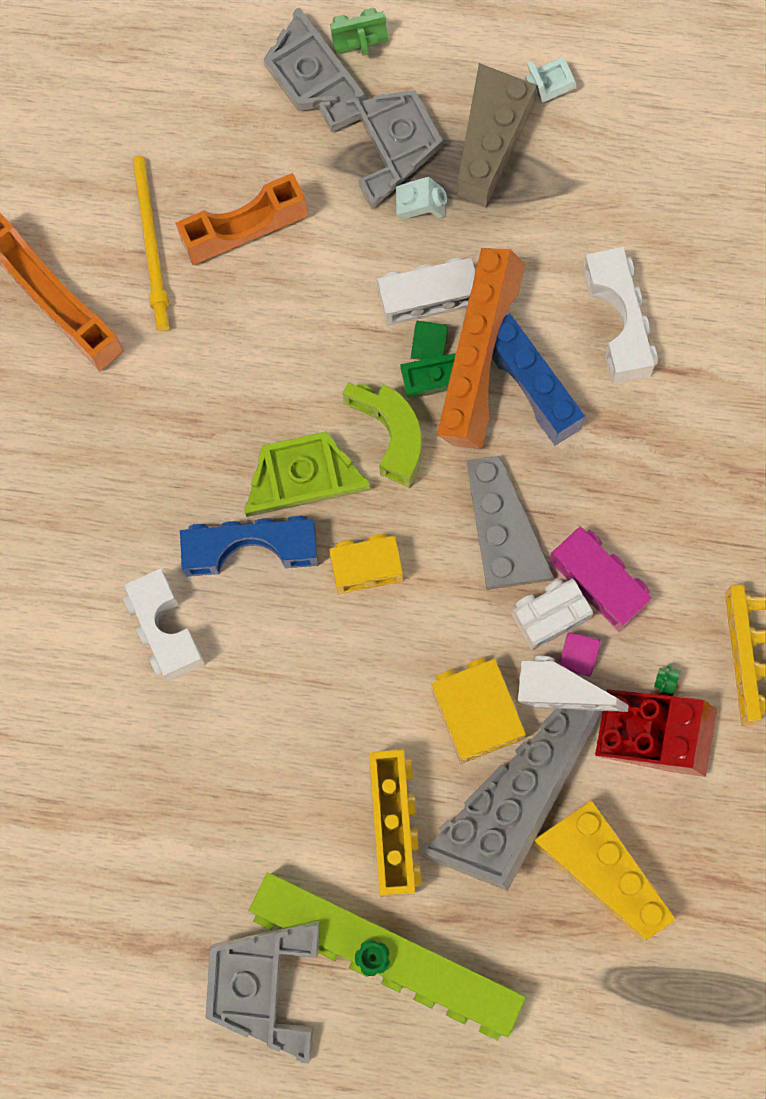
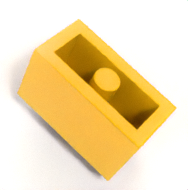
M384 533L368 537V541L355 543L354 540H345L336 543L334 548H329L338 595L403 582V572L395 536L388 537Z

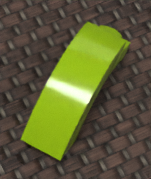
M348 382L342 393L344 405L376 418L386 427L390 434V444L379 465L380 475L410 488L421 460V431L413 409L398 392L385 384L382 385L378 395H376L375 391L367 385L359 383L356 386Z

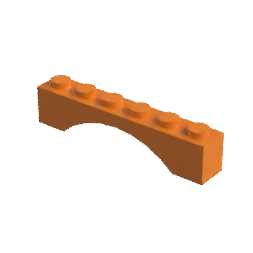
M0 213L1 267L100 372L124 352L117 336L94 312L88 309L66 288L36 255L11 223Z
M481 248L437 431V435L452 446L473 449L483 448L489 422L488 385L493 349L504 316L519 294L526 265L511 249Z

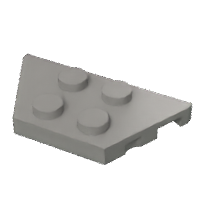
M300 7L297 8L293 13L291 23L286 30L283 29L277 37L276 45L270 48L264 58V65L298 111L319 108V103L325 101L335 104L346 102V99L349 98L365 100L364 92Z

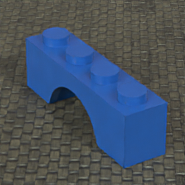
M509 313L504 317L499 328L492 360L500 370H505L518 383L534 411L536 421L553 445L556 446L582 429L585 415Z
M292 516L288 518V521L274 522L273 519L263 518L255 520V524L241 525V522L228 521L222 523L221 527L210 528L206 524L190 525L188 529L180 530L182 570L186 577L219 574L225 560L236 550L247 546H260L269 549L279 557L285 569L318 566L314 520L307 519L306 516Z

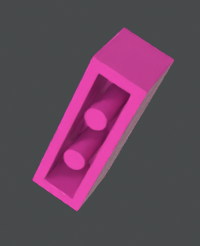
M579 526L551 552L549 562L568 581L573 578L582 595L620 632L649 604L652 599L649 595L650 590L639 578L633 579L625 571L626 566L615 554L609 555L601 547L602 542L591 530L586 532Z

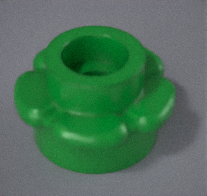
M668 664L666 669L659 668L654 684L655 688L660 689L659 695L673 696L681 670L671 668L672 664Z
M366 940L361 944L360 950H357L355 953V963L357 966H360L361 972L366 976L384 973L390 965L388 959L390 951L382 942L376 943L375 940ZM372 954L376 956L374 962L369 959V956Z

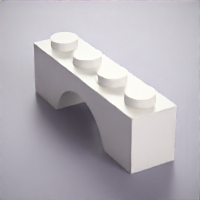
M624 247L586 254L583 271L590 297L600 298L612 304L619 312L623 321V331L618 337L608 343L605 353L612 384L650 377L654 366L658 363V358L654 345L650 346L647 335L650 334L648 319L646 316L641 315L639 308L642 305V297L639 287H634L633 285L634 266L630 257L626 258Z

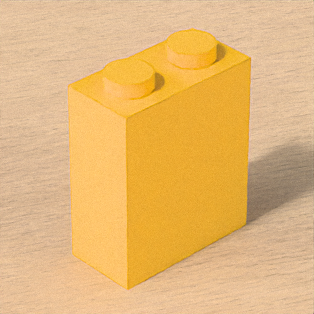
M485 657L473 660L466 665L468 669L455 673L453 669L436 675V681L431 683V691L460 764L520 742L526 737L495 658L489 661Z

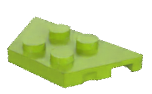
M325 431L262 445L258 458L259 463L253 475L252 488L244 511L246 517L368 491L370 490L369 481L358 472L348 456L341 452L336 446V442Z

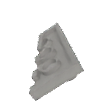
M500 456L467 460L466 465L486 589L491 590L553 581L554 577Z

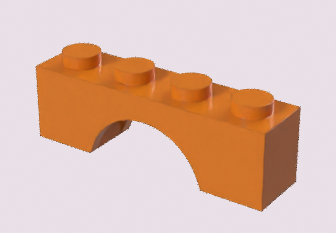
M291 173L263 185L260 193L241 208L221 214H213L204 210L175 222L192 265H196L308 217L306 199L294 174Z

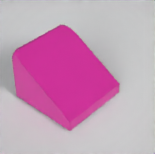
M568 632L559 665L573 673L591 677L601 641Z

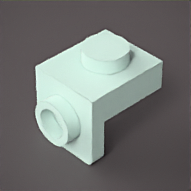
M564 56L539 68H536L533 61L527 63L530 74L525 76V79L537 85L536 92L542 103L577 88L575 79Z
M430 177L396 186V215L404 220L431 212L437 218L445 216L446 192L443 187Z

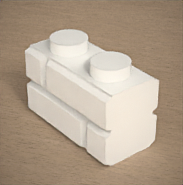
M562 578L545 587L547 593L537 598L533 594L528 595L515 604L517 609L513 610V620L532 651L591 619L593 615L592 609L573 578L565 583Z

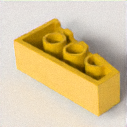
M592 800L534 840L532 844L534 847L545 854L561 871L572 878L588 895L599 902L640 941H647L676 920Z

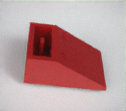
M607 689V693L628 704V712L603 711L595 751L596 757L673 773L706 777L717 714L716 708L702 699Z

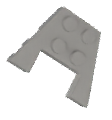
M416 90L376 95L375 99L358 100V98H349L343 103L330 104V101L319 103V110L331 132L361 120L386 166L382 170L359 179V186L371 209L376 207L396 189V186L403 183L443 147V140Z
M315 921L213 944L210 947L205 1018L245 1037L250 1035L267 1043V1047L278 1052L283 1050L296 1056V1060L309 1064L312 1052L313 1027L276 1022L281 954L316 958L319 951L321 922Z

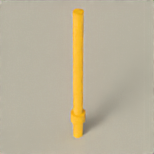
M135 156L133 158V167L151 292L148 294L150 308L154 309L156 330L166 331L169 329L166 309L169 306L168 293L163 288L145 157Z

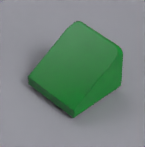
M417 320L410 359L424 360L443 356L448 326Z

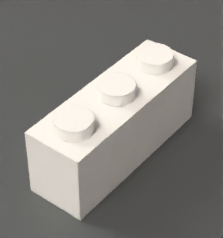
M452 258L446 261L445 264L436 266L421 265L413 271L404 273L394 271L385 274L382 278H377L378 294L386 326L467 308L475 276L472 258Z

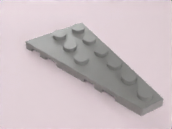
M555 709L540 724L541 730L528 743L523 742L515 750L517 755L506 766L501 764L464 802L465 808L452 821L446 820L439 828L441 832L429 845L425 842L417 850L420 856L508 891L602 711Z

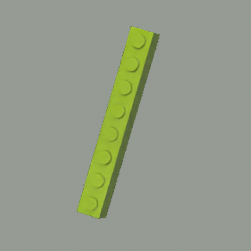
M268 872L248 910L256 915L253 922L269 930H272L275 924L282 928H288L315 921L321 922L318 953L335 962L338 955L351 961L349 969L361 975L364 974L361 972L360 966H357L355 963V953L357 950H360L361 944L366 940L384 943L390 951L388 956L390 965L384 973H376L383 977L382 985L398 993L405 987L416 993L413 1000L433 1009L435 1003H438L448 1008L446 1016L464 1025L467 1019L479 1023L481 1026L478 1032L497 1041L500 1035L509 1038L526 999L525 996ZM374 954L369 956L370 961L374 962L376 960Z

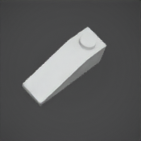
M535 656L534 661H522L518 702L530 708L628 712V704L557 664L555 658Z

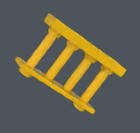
M731 585L725 592V601L741 726L755 725L762 720L761 715H765L766 698L762 694H758L757 681L766 677V664H759V661H754L753 648L756 647V644L766 643V630L755 631L754 627H750L748 615L752 614V611L766 610V596L751 597L750 594H745L744 585Z

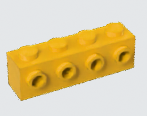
M404 750L369 752L379 896L415 895V886H422L420 865H413L412 851L419 850L417 829H410L409 815H416L414 794H407L406 783L407 780H413L412 759L405 760Z

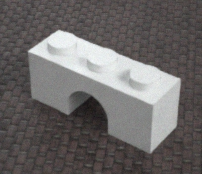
M161 568L125 584L124 588L128 595L123 597V601L131 616L136 614L141 625L136 627V631L143 645L150 644L154 655L150 656L149 660L156 675L163 674L169 682L204 666L203 658L188 628L175 634H167L160 630V620L163 614L179 606Z

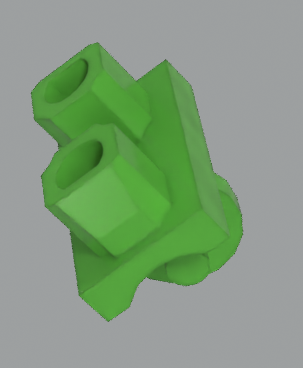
M375 8L363 10L360 14L361 17L352 19L345 15L333 17L330 29L335 54L360 49L362 56L369 54V46L389 42L384 11L377 12Z

